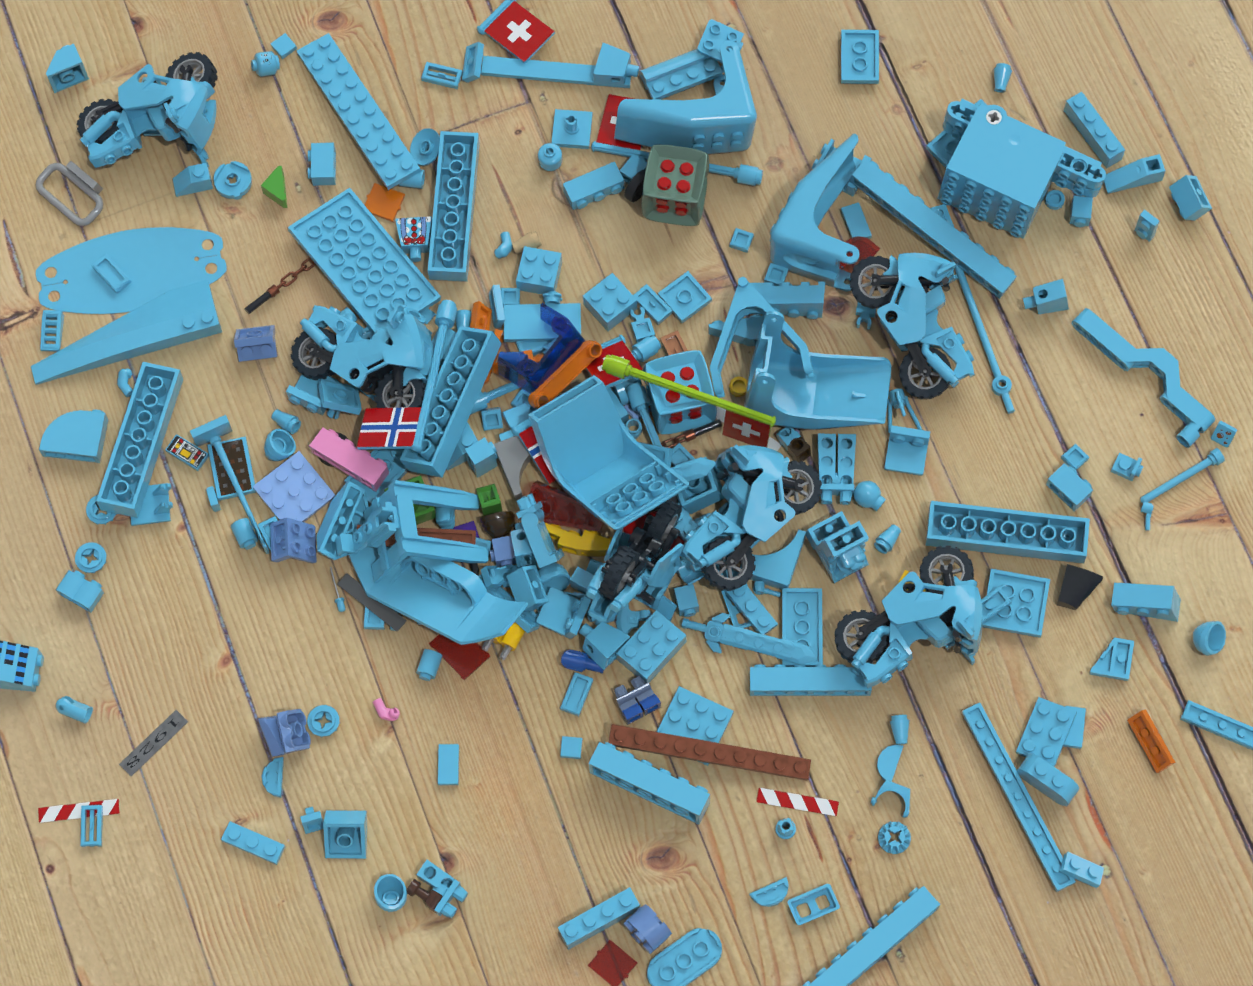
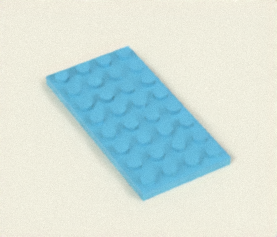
M351 188L343 191L288 227L291 235L373 334L379 328L388 329L389 323L387 320L396 304H399L403 309L410 308L422 313L441 300L439 293Z

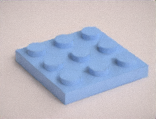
M300 451L253 486V489L278 520L290 518L304 522L336 496Z

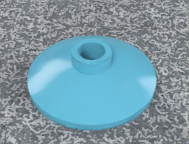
M427 128L415 135L411 143L410 154L418 165H429L437 158L440 143L439 134L435 130Z

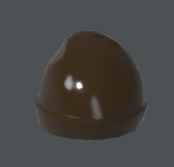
M502 511L482 516L479 519L484 531L495 539L504 537L512 530L515 523V514L513 511Z

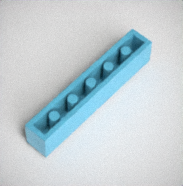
M762 664L750 667V696H871L872 687L867 688L865 686V679L861 674L857 676L853 673L854 667H846L843 664H838L834 667H826L823 664H818L814 667H806V665L801 664L794 665V667H786V665L782 664L774 665V667H766V665Z

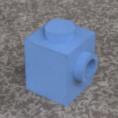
M511 536L492 539L493 550H490L492 562L496 561L497 567L516 564Z

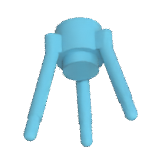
M900 388L891 390L889 392L890 399H888L887 404L888 433H890L892 425V406L896 409L900 408L902 416H906L904 409L906 405L918 430H922L909 403L908 396L904 394V390Z

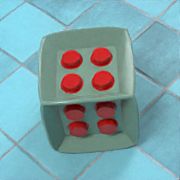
M653 145L648 156L641 202L643 216L649 220L682 226L699 225L707 190V176L709 173L708 154L701 150L687 147Z

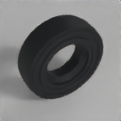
M646 170L639 171L626 187L624 196L630 202H636L643 196Z

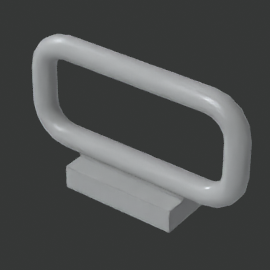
M72 161L66 166L61 163L50 164L36 180V190L39 194L78 226L89 225L103 209V200L99 195L103 188ZM53 171H60L96 202L95 208L86 218H79L43 187L44 181Z

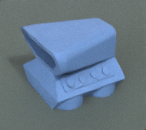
M301 709L277 713L276 716L258 718L272 757L310 748L311 739L305 728L306 717Z

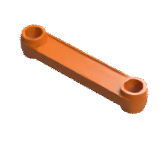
M592 340L584 341L547 380L529 395V404L533 408L538 409L556 398L595 358L601 355V345Z

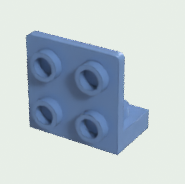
M290 518L270 523L271 561L278 563L294 558L309 563L317 562L314 525Z

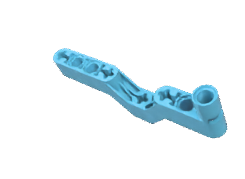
M1085 308L1072 321L1073 327L1124 371H1129L1131 368H1149L1163 380L1164 393L1159 397L1160 401L1187 424L1176 435L1177 440L1183 446L1189 448L1200 437L1199 432L1204 433L1215 422L1214 415L1180 387L1178 360L1164 348L1136 349L1088 308Z

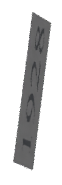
M175 710L119 765L132 776L188 721Z

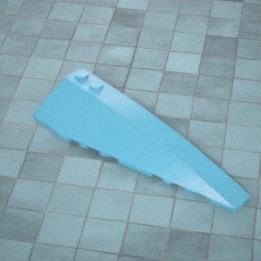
M208 280L172 289L32 365L31 370L35 384H41L222 333Z

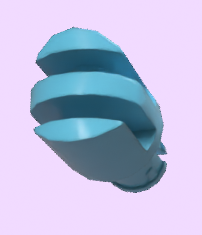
M435 507L436 523L441 529H453L455 526V509Z

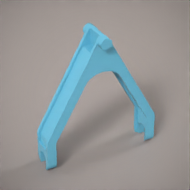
M745 277L738 279V286L710 364L714 392L718 398L725 397L721 371L739 321L749 314L759 313L765 315L769 311H775ZM784 320L781 333L801 353L807 378L813 377L814 371L811 356L806 343Z

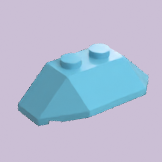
M347 481L332 499L317 533V552L332 560H337L349 554L343 553L341 556L337 554L335 538L340 533L353 534L357 530V525L365 523L364 511L369 507L365 489Z

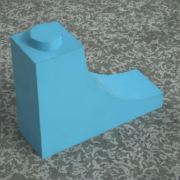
M798 529L791 543L776 553L753 555L756 560L754 561L756 568L750 580L763 581L765 585L781 590L782 588H789L805 540L806 531Z

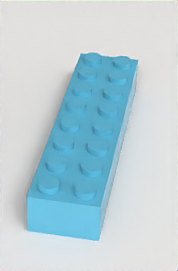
M440 132L428 261L429 280L468 282L480 147L478 133Z
M464 326L459 327L437 376L422 443L423 450L415 452L412 449H404L400 461L410 472L443 477L502 344L493 331Z
M142 362L96 500L100 510L138 518L183 382L179 369Z
M931 501L925 546H941L942 548L951 546V548L955 549L957 547L960 550L1084 564L1087 557L1090 519Z

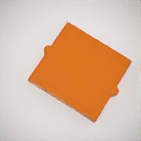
M374 183L370 194L367 195L365 206L372 215L393 222L398 210H401L405 194L393 189L388 190L385 186Z

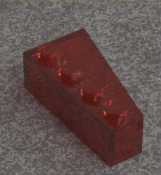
M538 480L533 483L529 494H533L536 503L541 501L543 507L540 509L544 512L545 523L598 532L602 530L604 523L591 514L571 495Z

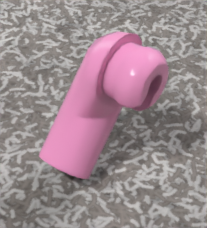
M382 698L373 701V705L381 719L395 721L399 718L400 711L395 707L394 709L386 708Z

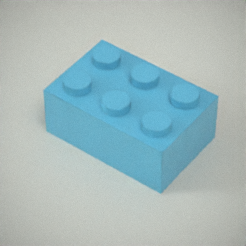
M656 610L616 653L617 660L636 677L640 676L645 683H650L687 642L686 634Z

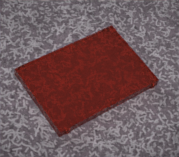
M441 634L429 643L431 648L443 655L442 658L464 681L490 658L489 653L483 651L478 643L460 645Z

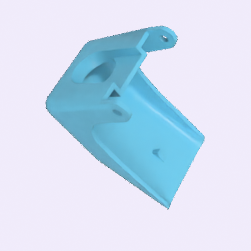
M728 40L724 41L720 46V55L725 74L714 79L715 96L694 100L624 99L618 106L614 139L647 147L659 144L701 150L707 154L747 150L752 142L757 113L738 45ZM731 48L732 51L728 52L726 49Z
M852 134L798 182L794 191L789 195L786 206L782 208L776 224L772 226L770 231V260L773 264L788 268L790 272L817 282H825V285L846 292L851 291L850 284H845L844 281H850L851 273L840 269V262L854 264L859 259V250L854 245L824 234L819 230L818 226L856 170L853 161V151L858 144V135ZM851 252L853 256L848 257L846 254Z
M769 311L765 314L750 363L744 407L772 417L775 416V425L809 430L885 424L892 368L887 358L810 352L814 376L807 378L801 353L787 346L781 339L784 315L777 311Z

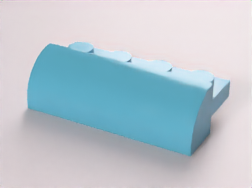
M697 49L639 71V76L652 100H661L723 75L718 61L699 53Z

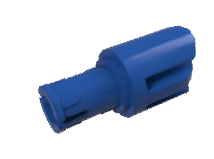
M569 649L564 651L561 656V663L567 669L583 672L587 669L603 674L604 670L592 658H588L587 653Z

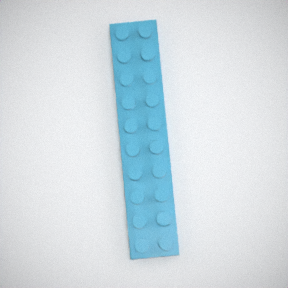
M329 33L297 50L299 58L388 190L421 172L420 167Z

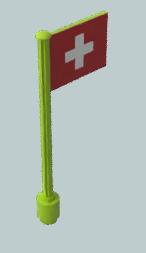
M613 354L611 356L606 355L602 370H605L607 374L624 379L625 376H632L725 409L722 435L750 445L768 447L771 427L776 423L775 416L772 417L633 368L630 365V360Z

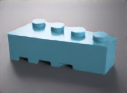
M772 282L750 283L775 311L783 315H788L792 318L805 316L809 319L822 318L825 282H818V285L801 282L799 286H793L790 282H782L778 286H774Z

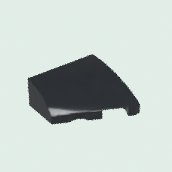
M1067 564L1057 606L1077 610L1097 585L1102 582L1103 576Z

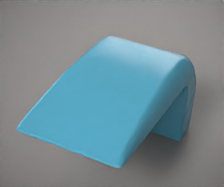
M595 375L528 414L542 457L552 476L577 502L614 530L622 529L689 486L687 480L633 438L623 424L604 382Z

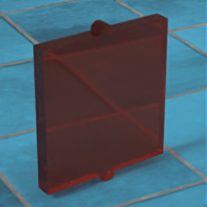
M609 940L601 951H597L596 957L588 966L611 986H619L625 978L629 977L628 974L638 963L614 942Z

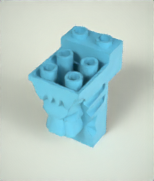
M841 511L806 530V537L813 550H816L834 584L869 565L864 553L866 552L864 548L865 542L868 541L869 537L860 521L850 525Z

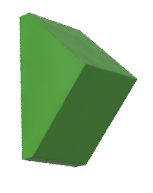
M277 166L263 182L261 188L263 194L281 207L288 208L282 166Z
M495 483L476 488L483 516L502 512V505Z

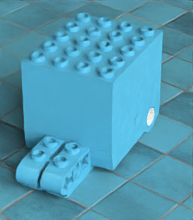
M961 99L960 102H951L947 107L943 129L953 138L960 140L946 167L937 198L943 204L952 205L962 213H969L979 221H986L997 229H1003L1010 232L1014 237L1024 239L1052 182L1061 188L1072 190L1078 196L1093 198L1098 195L1106 177V172L1101 167L1102 162L1065 146L1066 142L1007 116L1006 111L998 105L985 106L981 104L977 106Z

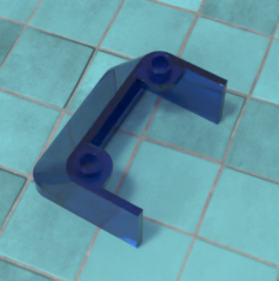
M544 303L540 305L541 320L549 324L552 331L559 335V337L539 363L531 359H524L515 367L501 357L498 359V374L530 394L542 385L585 341L567 317Z

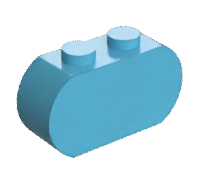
M1029 753L1017 769L1019 776L1024 781L1062 806H1068L1079 791V786L1073 779L1035 754Z

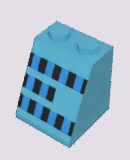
M0 640V689L36 691V686H39L41 679L39 668L43 666L44 656L38 648Z

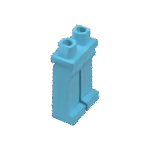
M818 433L819 480L822 482L820 489H822V494L820 495L821 504H832V495L840 496V504L850 505L851 498L854 495L856 434H838L837 473H835L836 434Z
M532 493L517 500L520 510L516 515L518 518H521L522 526L539 568L559 561L564 556L562 548L556 550L544 523V512L540 509L543 507L541 501L536 503Z

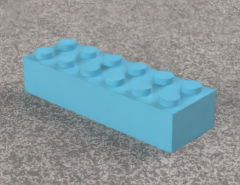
M599 742L589 761L590 774L700 825L710 804V794L707 793V789L698 785L694 787L685 778L678 777L677 779L663 768L658 770L652 767L653 764L642 759L639 761L634 758L633 754L627 751L622 753L608 742H605V744Z

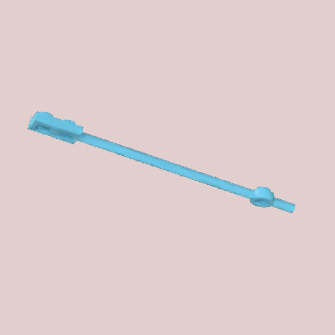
M945 204L932 207L938 211L940 217L952 222ZM956 265L954 268L994 375L992 391L994 394L1002 397L1007 413H1013L1015 409L1009 396L1012 387L1011 380L1001 374L964 271ZM1003 382L1005 383V386L1001 387L999 383Z

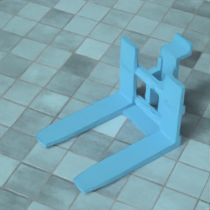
M394 480L388 486L389 489L379 498L376 497L372 501V505L364 511L365 523L353 534L340 533L335 538L337 554L340 556L343 553L357 554L366 547L378 548L380 558L372 564L374 583H378L407 556L464 563H487L489 561L486 547L465 542L419 536L417 533L413 504L458 510H478L480 508L478 495L462 490ZM395 534L396 543L387 550L385 541Z

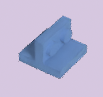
M275 325L236 329L234 344L235 348H237L239 362L278 356L275 341Z

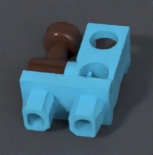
M426 860L416 875L419 880L433 888L428 892L420 887L421 883L414 879L407 888V894L410 896L416 894L426 902L427 907L435 912V914L440 917L444 915L452 919L457 908L450 904L451 900L454 897L462 903L467 897L468 892L461 887L459 881L429 860Z

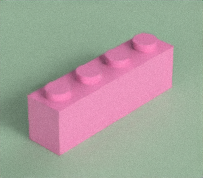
M322 427L309 445L311 452L376 492L389 474L387 463L380 458L374 459L367 450H358L352 441L341 439L334 430H326Z

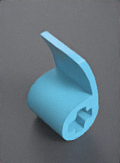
M685 556L680 558L682 566L676 573L684 583L691 585L704 577L703 575L705 574L698 570L693 572L690 565L692 563Z

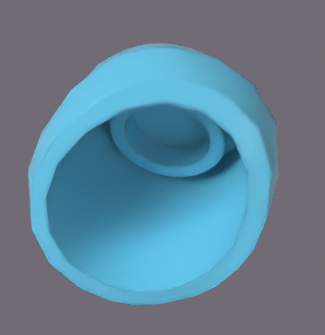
M272 430L267 435L264 444L265 456L271 461H281L290 457L296 450L293 437L285 430Z
M554 562L538 570L546 594L550 587L564 591L570 584L571 577L561 564Z
M1210 621L1199 625L1193 631V643L1196 649L1204 655L1209 656L1220 652L1226 640L1224 625L1219 621Z
M386 874L377 880L374 886V897L378 906L384 911L394 912L405 905L407 889L400 877L394 874Z

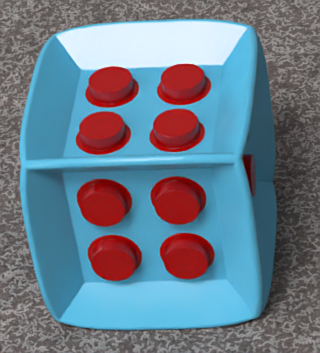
M693 350L664 356L646 363L643 367L644 372L714 396L708 368L701 351ZM645 381L647 395L651 402L652 416L659 434L683 432L715 421L717 406Z

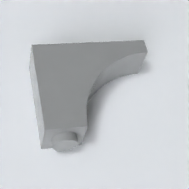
M513 436L495 443L494 446L515 502H517L518 499L523 497L520 488L523 471L532 458L519 436Z

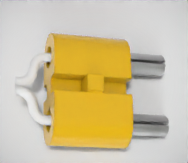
M514 622L504 635L486 640L482 650L488 651L492 642L495 644L499 643L504 647L499 658L505 660L510 651H515L525 631Z

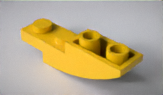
M545 523L551 539L558 541V549L562 548L563 552L579 556H605L613 538H605L594 530H584L581 537L576 531H566L555 523Z

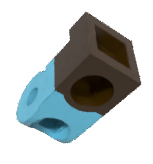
M785 427L776 433L779 443L789 452L793 460L800 462L811 456L810 445L792 427Z

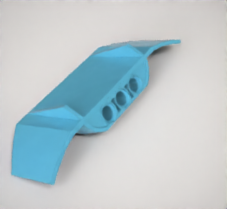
M366 547L357 554H348L368 597L460 645L477 643L504 635L528 606L527 602L509 601L491 595L475 573L452 561L407 556L378 583H374L372 564L380 558L378 548Z

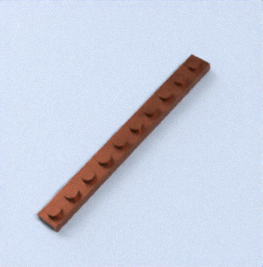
M615 724L611 725L608 743L615 747L806 781L809 778L811 759Z

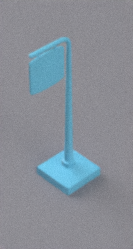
M224 415L190 430L197 447L208 442L214 445L265 553L269 554L268 547L221 444V437L232 432L227 416Z

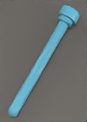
M1215 448L1209 452L1205 460L1142 496L1140 499L1141 503L1153 500L1210 465L1214 466L1215 464L1223 463L1225 461L1223 454L1218 448Z

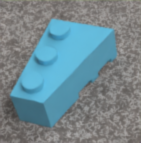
M1114 583L1111 606L1115 612L1121 615L1132 614L1178 622L1181 599L1174 586Z

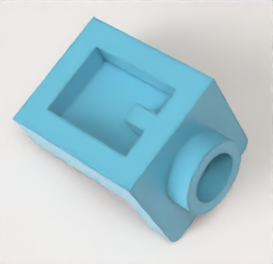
M1119 453L1111 472L1133 481L1135 476L1139 477L1144 467L1140 465L1142 458L1139 457L1138 460Z

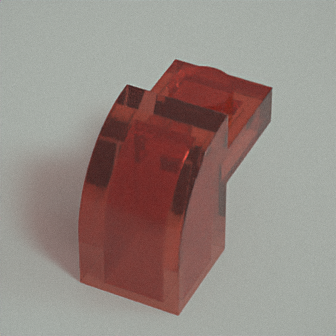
M853 237L846 241V243L858 248L860 261L869 256L874 257L880 250L875 243L865 237ZM851 252L846 254L848 257L853 256ZM840 262V269L843 270L847 264Z

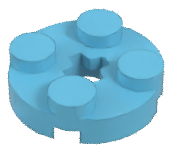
M232 161L230 164L225 165L224 163L217 168L214 173V185L221 196L239 200L250 190L252 176L247 166L240 162ZM236 177L237 182L231 184L228 179Z

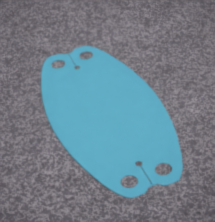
M156 227L125 230L88 240L51 257L36 269V278L42 287V290L39 292V302L49 309L63 312L114 314L131 312L172 289L208 280L210 285L218 280L227 270L226 262L220 255V251L223 248L222 238L217 234L203 230ZM206 239H210L214 243L213 248L210 250L202 248V242ZM106 253L131 280V283L117 294L92 267ZM199 257V260L195 261L194 258ZM209 263L217 265V271L213 274H209L205 270L206 265ZM49 267H54L57 270V274L53 278H48L45 275V271ZM64 280L68 281L67 284H63L62 282ZM51 291H58L60 293L58 301L52 302L48 299Z

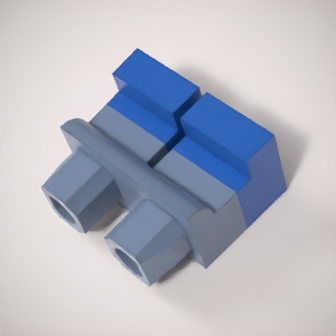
M640 676L631 680L634 690L627 692L624 685L614 689L617 706L627 725L642 718L643 713L646 716L661 708V702L657 695L654 694L649 682L645 683Z

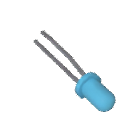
M330 567L338 595L335 603H337L338 611L344 612L346 609L344 598H339L332 568Z

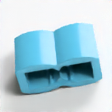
M69 570L57 587V593L88 612H92L104 594L101 589L102 585L95 580L91 582L85 580L86 576L77 570L75 572Z

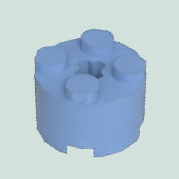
M645 904L632 914L623 925L628 931H633L631 934L632 938L638 944L642 942L644 949L651 954L672 933L664 922L662 923L656 916L657 914Z

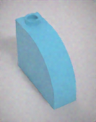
M97 409L92 411H72L56 418L45 430L40 442L39 451L43 457L100 463L109 419L103 411Z

